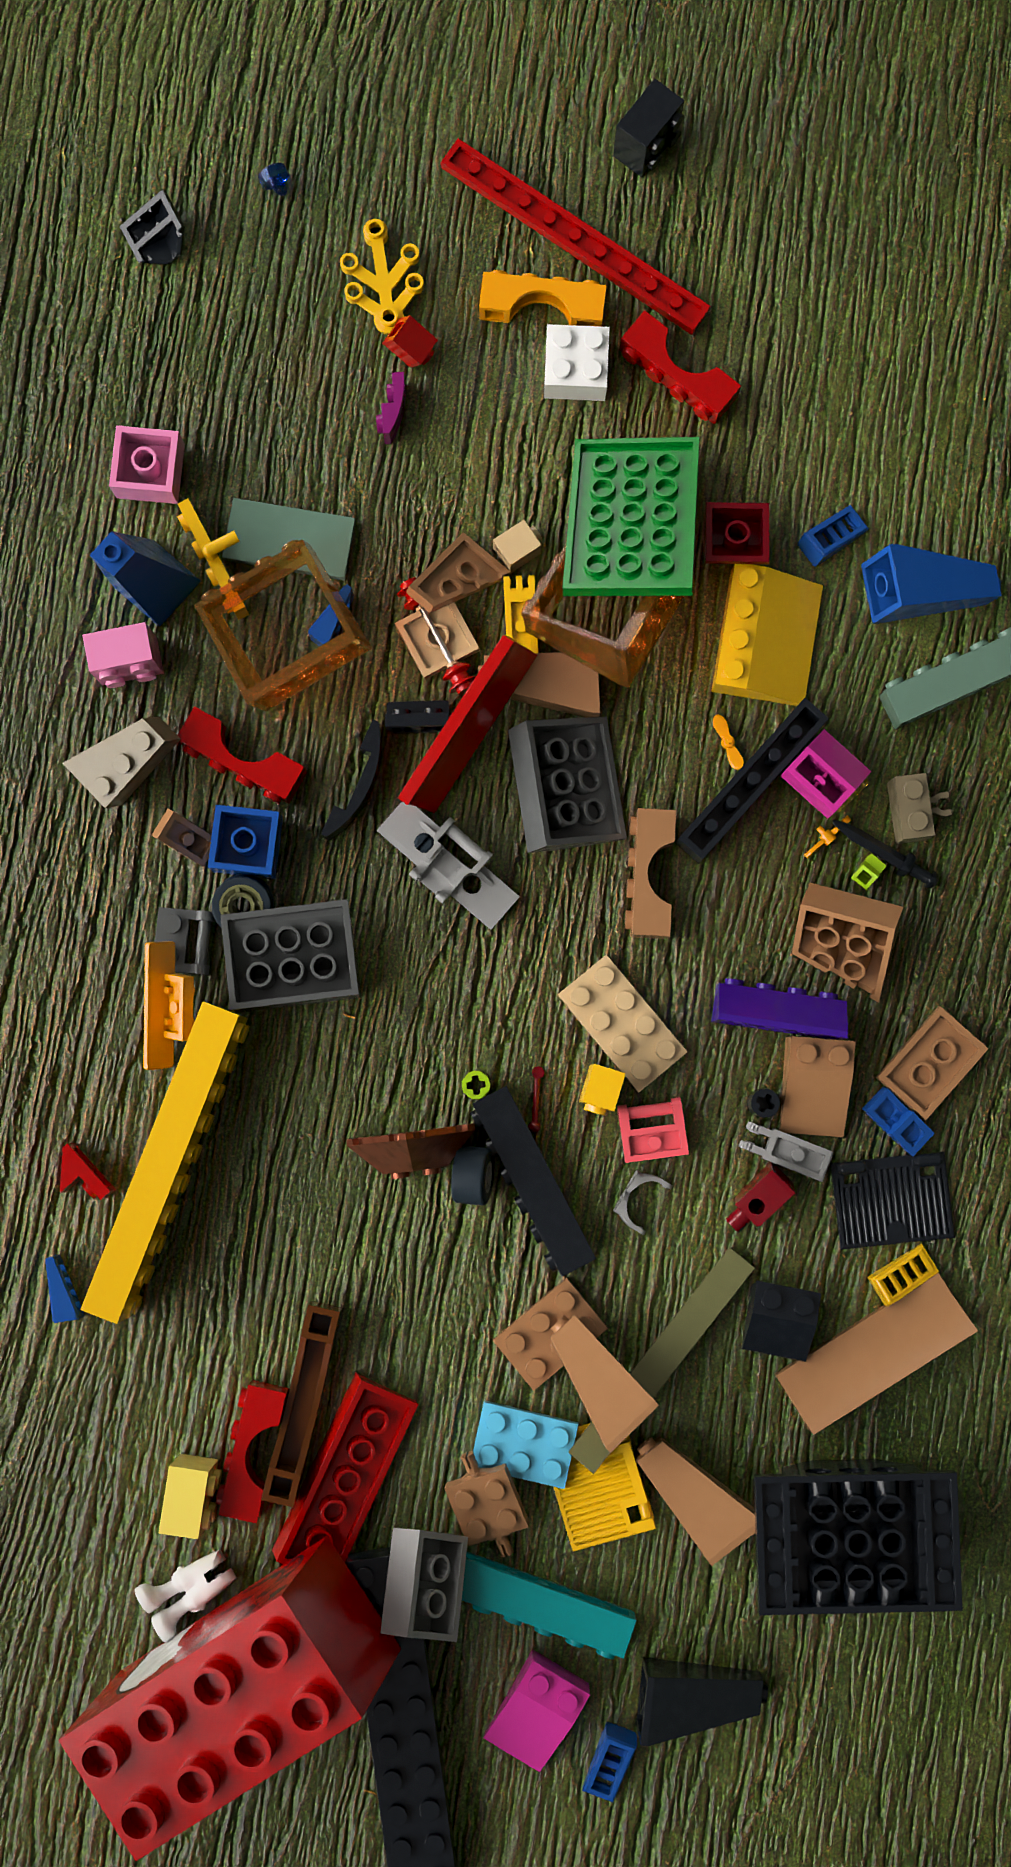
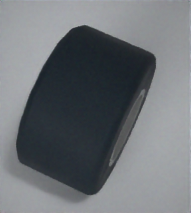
M462 1146L457 1150L453 1162L451 1177L452 1198L455 1203L486 1205L490 1199L494 1180L492 1150L483 1147Z

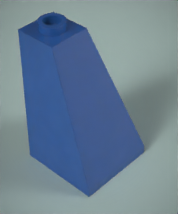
M111 531L90 554V557L112 586L159 627L201 582L199 578L152 539Z
M889 544L861 564L872 624L983 606L1002 596L1001 580L998 577L996 565L899 544Z

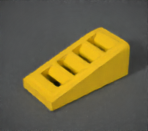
M919 1244L867 1278L883 1304L889 1307L933 1277L939 1270L923 1244ZM916 1256L920 1257L927 1269L923 1273L913 1259ZM908 1263L916 1277L911 1279L903 1265ZM897 1269L906 1282L902 1286L893 1274ZM886 1277L889 1278L895 1288L892 1292L889 1291L883 1281Z

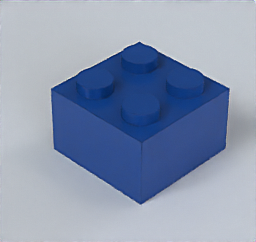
M216 805L208 868L214 873L246 874L259 878L276 879L283 817L280 812Z

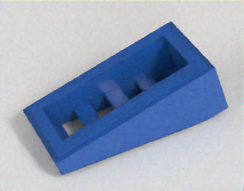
M849 505L805 532L798 541V546L811 564L816 567L866 533L869 528L854 508ZM842 519H845L847 521V523L853 529V532H850L847 529V527L841 521ZM832 526H834L837 529V531L843 538L839 537V535L835 532ZM822 533L825 534V536L828 538L832 545H829V543L823 537Z
M348 584L343 586L308 630L310 639L327 653H330L353 601V590Z
M60 1254L47 1257L45 1262L52 1320L54 1323L84 1317V1311L80 1310L82 1307Z
M606 1722L582 1791L611 1802L614 1801L637 1748V1735L634 1731ZM606 1752L618 1755L620 1759L607 1755ZM601 1764H602V1765H604V1766H607V1767H610V1768H612V1769H615L616 1771L613 1772V1771L607 1770V1769H605V1768H602V1767H600V1766H601ZM596 1776L611 1781V1785L595 1780Z

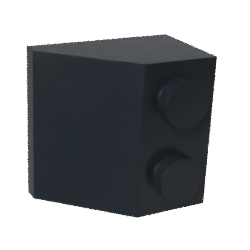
M756 1281L751 1285L741 1349L806 1362L817 1327L822 1293Z

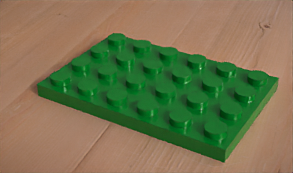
M699 437L575 439L562 588L563 596H693L700 451Z

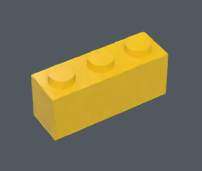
M597 1064L589 1065L579 1102L585 1104L584 1110L603 1116L606 1115V1111L614 1112L626 1073Z

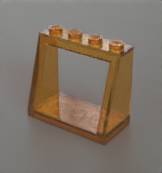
M303 539L300 541L292 540L286 543L281 548L282 551L277 555L260 559L255 563V568L247 573L241 572L232 576L228 580L227 585L219 590L212 589L201 596L202 600L194 604L247 705L264 711L270 710L372 649L313 548ZM307 564L345 632L262 681L222 615Z
M565 545L561 553L555 555L547 575L540 578L536 592L531 600L528 599L523 605L521 615L524 620L525 630L530 635L615 683L629 688L684 596H644L617 641L551 618L564 597L562 588L566 553Z

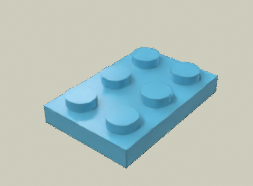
M485 1400L473 1449L474 1456L479 1468H493L506 1463L511 1477L565 1489L572 1457L568 1451L575 1443L579 1423Z

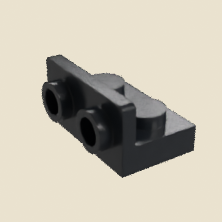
M447 700L388 702L386 705L385 728L387 734L440 733L450 717L449 702Z

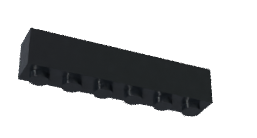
M804 698L684 831L675 844L699 864L829 718L809 700Z
M507 1086L474 1102L472 1105L475 1110L471 1111L470 1114L477 1128L484 1127L490 1138L485 1140V1143L492 1150V1157L494 1158L499 1155L505 1167L499 1170L507 1186L514 1184L519 1196L514 1199L522 1215L529 1213L534 1224L529 1226L537 1244L544 1242L549 1253L544 1255L552 1273L558 1270L563 1277L595 1260L594 1253Z

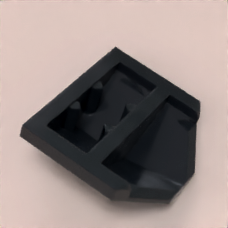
M161 190L119 226L139 263L170 264L182 254L185 226L166 190Z

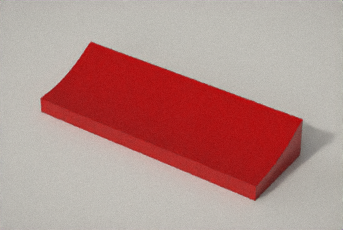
M503 635L399 794V800L407 805L417 806L433 813L436 812L538 656L537 654L509 636Z
M355 1372L303 1482L294 1507L291 1508L273 1546L272 1552L276 1562L286 1563L326 1536H328L344 1562L346 1561L419 1405L417 1401Z

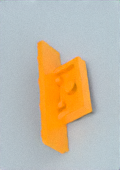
M173 941L147 942L145 944L143 1067L146 1070L173 1067L174 1040L187 1041L195 1022L193 1017L194 977L175 973V942Z

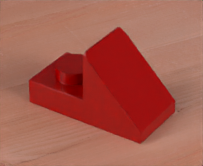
M67 1143L62 1149L60 1193L69 1191L82 1179L84 1181L82 1187L93 1199L96 1197L100 1200L107 1199L116 1191L115 1187L76 1143Z

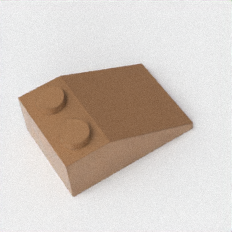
M796 1036L785 1038L779 1131L794 1134L844 1137L854 1072L855 1041Z

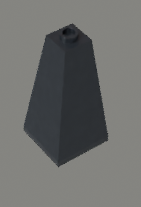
M643 1657L636 1718L640 1746H651L760 1715L761 1703H767L768 1684L764 1683L760 1672L756 1670Z

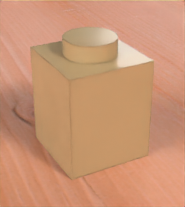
M522 520L493 539V550L504 566L512 573L541 554V542L543 539L535 526L529 527L526 521Z

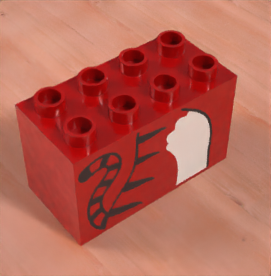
M326 1536L177 1633L173 1639L166 1643L163 1642L122 1669L58 1741L132 1857L137 1861L361 1720L398 1656L401 1647L393 1635L380 1634L382 1618L328 1536Z

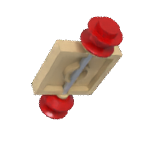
M416 577L404 581L400 585L401 590L397 593V596L406 597L407 602L404 605V609L416 610L415 613L395 623L405 645L424 680L447 668L442 679L443 681L451 680L453 686L449 692H457L458 695L465 694L476 676H469L467 672L471 667L470 663L459 662L479 652V646L455 602L429 613L406 593L408 587L416 580Z

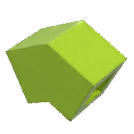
M871 853L864 859L851 878L867 890L887 865Z

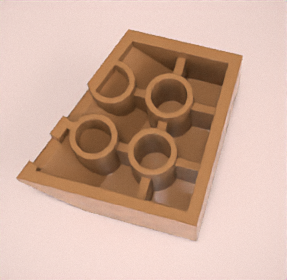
M810 883L800 905L792 954L823 972L831 971L845 979L844 983L853 989L855 986L860 987L870 993L869 998L879 1003L892 960L904 907Z

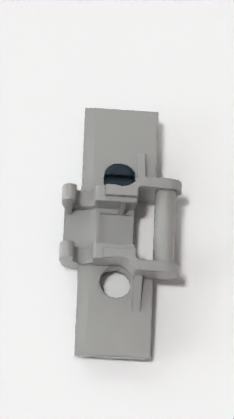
M401 802L377 829V832L416 865L409 873V876L415 881L419 880L436 895L435 898L443 904L451 895L491 930L520 897L484 866L493 856V853L489 850L485 852L454 825L455 820L451 817L439 827L416 806ZM445 834L478 861L472 869L461 863L439 843ZM471 875L478 877L481 881L480 890L474 894H470L463 889L464 879Z

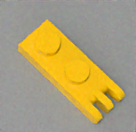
M522 575L516 576V588H510V576H503L506 636L513 638L532 652L538 653L535 576L528 575V587H523Z

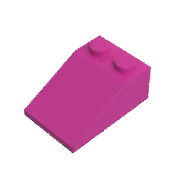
M532 1649L483 1738L540 1772L572 1728L590 1696L589 1683Z

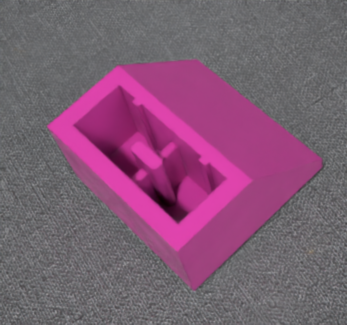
M824 729L792 762L781 777L828 819L852 795L871 771Z

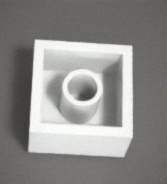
M547 324L545 399L605 401L608 374L609 327Z

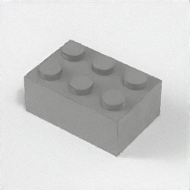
M393 1528L380 1634L457 1642L468 1544L467 1536Z

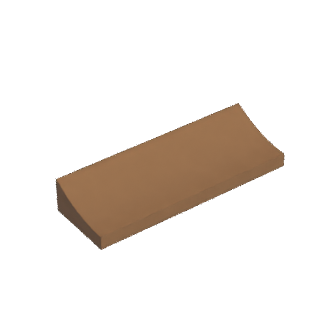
M937 1273L889 1307L881 1306L808 1353L806 1362L795 1360L774 1375L808 1430L815 1435L975 1334L978 1330L959 1305L940 1274Z

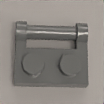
M159 907L155 942H175V973L209 976L210 966L207 965L210 931L211 922H215L212 912ZM191 921H199L194 964H186Z

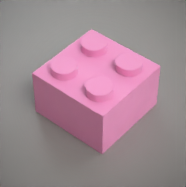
M116 425L109 487L116 498L178 504L185 443L179 431Z
M146 622L82 635L89 672L103 686L106 685L107 688L121 687L125 685V681L137 679L139 682H147L156 679V675L164 674L157 637Z

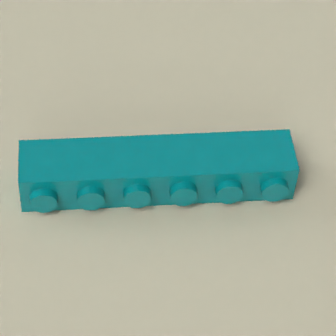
M467 1551L462 1601L473 1604V1609L483 1614H491V1611L504 1615L503 1619L514 1625L521 1626L522 1622L534 1626L536 1632L544 1636L552 1637L554 1633L565 1637V1641L568 1644L578 1648H583L584 1645L595 1648L597 1654L608 1659H614L615 1656L624 1659L637 1621L634 1611Z

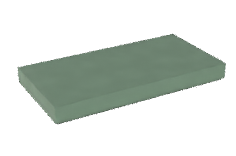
M233 498L227 533L234 530L240 542L223 550L222 558L224 561L345 581L356 519Z

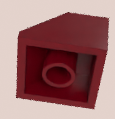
M706 502L703 517L705 564H769V503Z

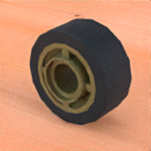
M236 874L227 878L215 890L212 898V913L220 927H222L220 915L242 912L235 905L236 898L244 897L250 902V911L274 908V897L269 886L261 878L246 874Z

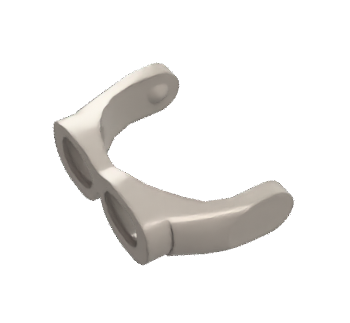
M636 1170L617 1201L613 1212L619 1214L627 1226L645 1235L646 1231L643 1227L633 1224L629 1219L627 1212L629 1194L640 1184L649 1181L658 1182L664 1188L670 1190L673 1185L658 1176L641 1173Z

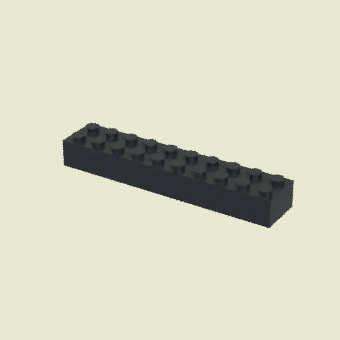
M391 1547L349 1553L346 1561L347 1567L382 1618ZM394 1636L401 1650L366 1711L387 1867H458L427 1639Z

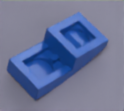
M884 1086L862 1108L885 1133L911 1156H914L935 1134L913 1111L909 1110Z

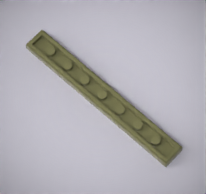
M730 1247L629 1373L652 1398L658 1393L755 1269ZM592 1422L568 1451L569 1454L593 1474L610 1454L602 1444Z

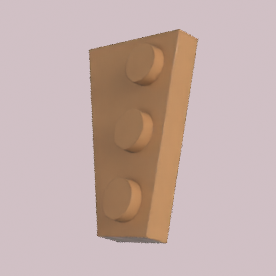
M463 532L408 587L406 593L431 613L503 581V576H509L511 572Z

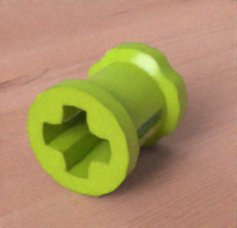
M471 1071L462 1080V1090L471 1099L484 1098L490 1090V1080L481 1071ZM473 1076H478L479 1081H485V1087L481 1088L480 1094L477 1095L474 1094L473 1089L467 1088V1083L472 1082Z

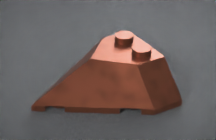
M475 1123L347 1139L346 1142L351 1150L379 1172L390 1174L391 1179L410 1177L411 1171L422 1170L423 1175L442 1173L441 1167L448 1166L455 1157L457 1150L465 1144L475 1131Z

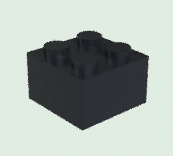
M654 79L617 124L613 157L641 178L649 169L653 171L662 159L663 154L661 153L667 146L673 147L681 135L679 128L684 119L682 114L684 100L657 79Z

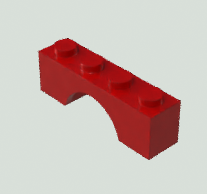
M644 310L621 337L619 350L622 356L633 365L638 364L642 367L646 375L653 382H661L670 389V394L679 402L685 401L693 407L695 414L704 421L709 420L715 425L738 398L741 385L718 367L703 373H691L676 366L670 359L666 349L669 329Z
M194 706L178 733L180 737L179 743L182 745L180 750L194 759H197L199 755L210 761L208 766L221 774H225L226 770L237 775L235 781L249 789H252L254 785L264 790L262 796L278 805L281 800L290 804L307 774L305 767L277 751L270 757L257 762L237 759L227 749L225 740L226 726L223 722Z
M255 1380L248 1384V1388L242 1387L238 1407H242L243 1410L240 1420L235 1419L230 1437V1439L235 1440L233 1453L227 1452L223 1471L228 1472L226 1484H220L216 1497V1504L221 1505L218 1515L256 1524L259 1521L264 1501L261 1498L265 1482L258 1477L252 1468L250 1446L253 1438L259 1432L281 1424L290 1388Z

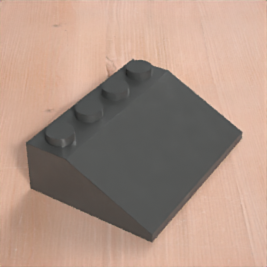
M607 717L528 720L508 730L528 853L556 851L627 839Z
M348 899L220 915L231 1011L243 1013L362 998Z

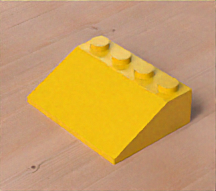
M734 564L730 573L711 692L798 706L806 698L823 585L766 566Z

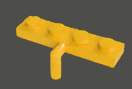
M188 498L177 504L182 512L177 518L185 533L192 531L196 541L192 542L191 545L199 560L206 558L210 565V568L205 571L214 587L217 585L221 586L224 595L219 598L228 614L234 611L238 620L248 616L249 613L217 554L240 542L235 531L233 530L211 542Z

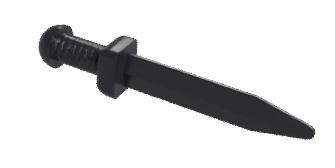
M833 820L834 826L851 841L898 868L896 872L898 876L904 877L909 874L923 882L924 887L928 889L934 888L938 884V874L935 871L931 873L917 865L914 854L909 852L904 856L858 827L839 820Z

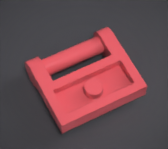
M680 1097L670 1098V1102L634 1107H627L626 1104L617 1106L625 1163L689 1154ZM670 1114L673 1116L674 1124L630 1129L629 1120Z

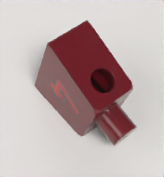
M768 1162L736 1195L735 1205L737 1208L726 1218V1221L738 1233L751 1221L757 1227L761 1226L795 1194L794 1183L774 1163ZM760 1199L763 1203L759 1206H753L750 1201Z

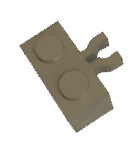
M926 773L896 776L887 783L896 844L929 840L935 836L932 815L938 818L950 817L952 815L951 809L931 808V805L936 804L938 800L948 799L949 793L948 791L940 792L930 798Z

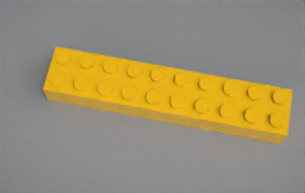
M202 1002L80 1310L115 1324L127 1318L129 1319L132 1314L136 1315L143 1299V1296L139 1295L144 1283H149L153 1275L155 1266L151 1265V1262L156 1253H161L167 1236L163 1235L167 1223L173 1222L177 1214L179 1205L175 1204L178 1194L180 1192L184 1193L188 1186L191 1175H188L187 1171L191 1162L196 1163L200 1156L202 1145L198 1143L202 1133H208L213 1123L214 1115L210 1113L214 1103H220L224 1095L226 1085L222 1083L226 1072L231 1073L235 1067L238 1055H235L234 1052L238 1042L243 1043L246 1039L250 1027L246 1025L248 1018Z

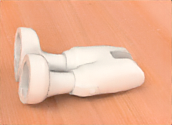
M220 1549L185 1567L179 1566L173 1573L171 1581L163 1585L152 1586L144 1583L135 1588L137 1600L147 1613H152L177 1593L186 1592L179 1601L156 1613L151 1618L152 1625L163 1642L166 1643L173 1639L176 1633V1624L188 1611L197 1612L204 1610L209 1601L237 1579L232 1568L224 1573L214 1576L215 1579L212 1581H207L204 1574L210 1570L213 1571L221 1562L226 1560Z

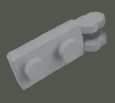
M748 1121L746 1129L757 1135L761 1134L769 1137L765 1149L756 1146L755 1143L741 1140L738 1147L761 1155V1158L823 1182L834 1152L773 1128L770 1130Z

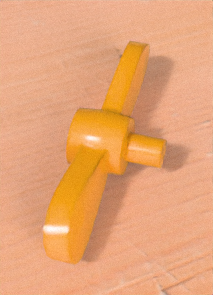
M717 714L714 716L712 723L722 739L721 746L726 749L730 766L734 770H740L744 764L743 757L734 745L735 739L729 733L726 719L722 715Z
M847 815L841 821L848 824L851 818ZM820 825L816 830L821 834L819 837L821 840L808 850L804 856L809 859L824 844L828 846L837 838L835 834L840 830L836 826L832 830H825Z

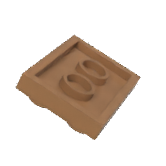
M939 1006L875 1078L920 1118L927 1120L986 1053L988 1048Z
M567 1277L493 1338V1342L533 1391L564 1366L550 1339L554 1334L551 1327L564 1315L568 1319L575 1315L596 1338L608 1329Z

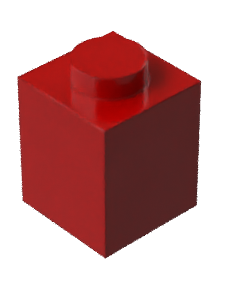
M409 315L399 318L382 344L406 365L414 367L421 364L425 365L432 358L435 352L432 348L438 339Z

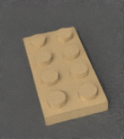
M607 954L557 995L620 1072L626 1073L625 1078L638 1093L687 1053L686 1049Z

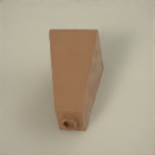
M564 1315L551 1327L554 1334L550 1339L602 1444L611 1453L659 1405L575 1315L570 1319Z
M661 1436L655 1440L652 1437L648 1438L638 1446V1453L635 1455L637 1463L711 1566L755 1533V1509L753 1506Z

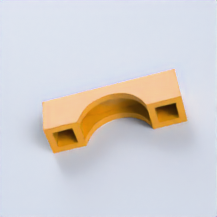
M502 270L483 272L479 320L510 323L514 315L523 307L534 303H545L560 310L566 317L569 325L602 327L606 285H601L594 280L574 282L564 277H553L552 279L539 278L531 273H525L520 276L511 275Z

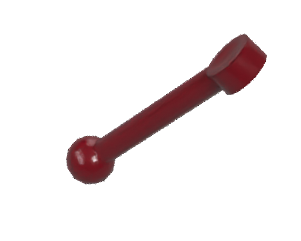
M540 1066L532 1070V1076L534 1077L532 1121L528 1124V1128L532 1133L539 1132L541 1128L538 1122L540 1083L541 1078L544 1076V1069Z

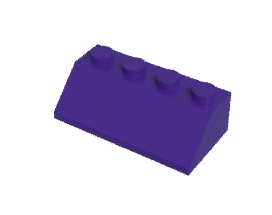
M725 978L724 983L716 984L711 1022L824 1039L840 1040L848 1038L847 1001L838 1000V994L819 992V997L806 995L807 990L788 987L787 992L775 991V985L756 983V988L743 986V980Z

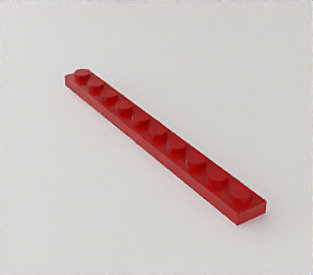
M459 138L442 159L441 168L689 334H694L710 311L711 306Z

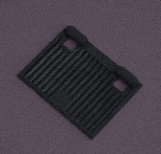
M944 1151L915 1154L914 1156L903 1155L830 1163L841 1250L955 1238ZM934 1166L935 1175L920 1176L919 1167ZM858 1174L859 1183L845 1184L844 1175Z

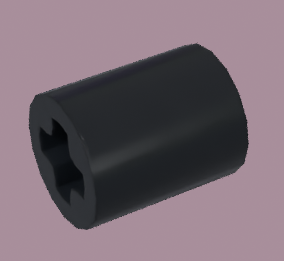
M756 1089L747 1098V1108L754 1116L762 1118L771 1117L779 1110V1097L770 1089Z

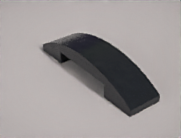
M372 720L360 746L362 754L369 756L368 762L346 810L335 805L333 806L321 833L326 840L330 841L338 836L356 819L374 789L382 760V734L379 722L376 720Z

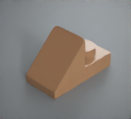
M167 809L151 836L204 867L209 859L212 835L176 812Z

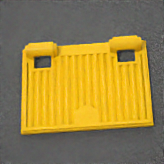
M590 1423L578 1426L575 1442ZM629 1435L607 1456L594 1474L573 1456L571 1457L565 1489L553 1488L573 1552L656 1529L655 1517L648 1495H646ZM637 1505L641 1520L631 1522L627 1508Z

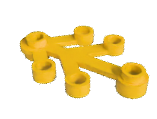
M371 219L364 225L363 234L365 242L372 247L376 275L360 265L357 256L353 253L343 254L340 258V266L345 274L353 275L379 294L381 305L364 295L362 286L357 282L348 283L344 290L346 300L351 304L359 305L373 315L377 330L388 335L399 318L404 317L403 311L415 295L423 291L424 280L418 273L409 274L405 279L406 288L394 302L392 301V290L408 269L418 263L419 249L411 243L404 245L401 249V258L388 274L384 244L388 240V229L382 220ZM378 227L381 230L374 234L370 232V229ZM409 251L416 254L413 258L405 257V254ZM349 260L355 262L352 267H346L344 264ZM414 280L420 282V285L415 288L409 284ZM351 290H358L359 294L352 297L349 295V292ZM392 314L394 316V319L389 322L385 321L383 318L385 315Z

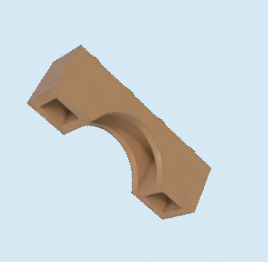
M638 808L636 817L630 816L629 835H635L634 848H629L628 866L633 867V879H627L626 898H632L631 910H626L625 929H630V937L668 939L670 937L672 905L660 899L652 890L648 880V867L656 853L672 846L675 842L676 810Z

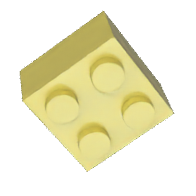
M180 1454L169 1465L159 1534L199 1539L204 1530L209 1529L210 1522H214L217 1504L212 1502L215 1490L219 1489L222 1477V1470L217 1469L219 1459Z

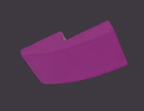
M392 372V384H387L388 403H381L382 414L376 415L377 433L384 435L385 444L393 442L402 421L406 398L404 372Z

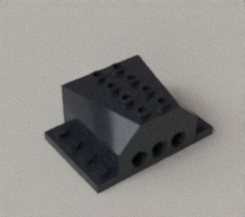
M878 1459L809 1460L782 1467V1474H753L759 1615L963 1611L956 1471H920L913 1464Z

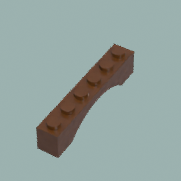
M311 1301L308 1304L285 1411L261 1498L263 1501L293 1508L298 1499L343 1311L342 1307Z

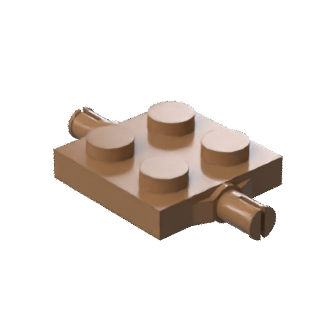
M469 1451L468 1454L466 1452L460 1458L467 1473L459 1479L447 1482L444 1489L462 1533L468 1537L467 1545L471 1546L487 1540H495L501 1557H506V1554L510 1556L514 1550L508 1535L512 1532L528 1528L530 1522L506 1463L493 1468H479L474 1452Z

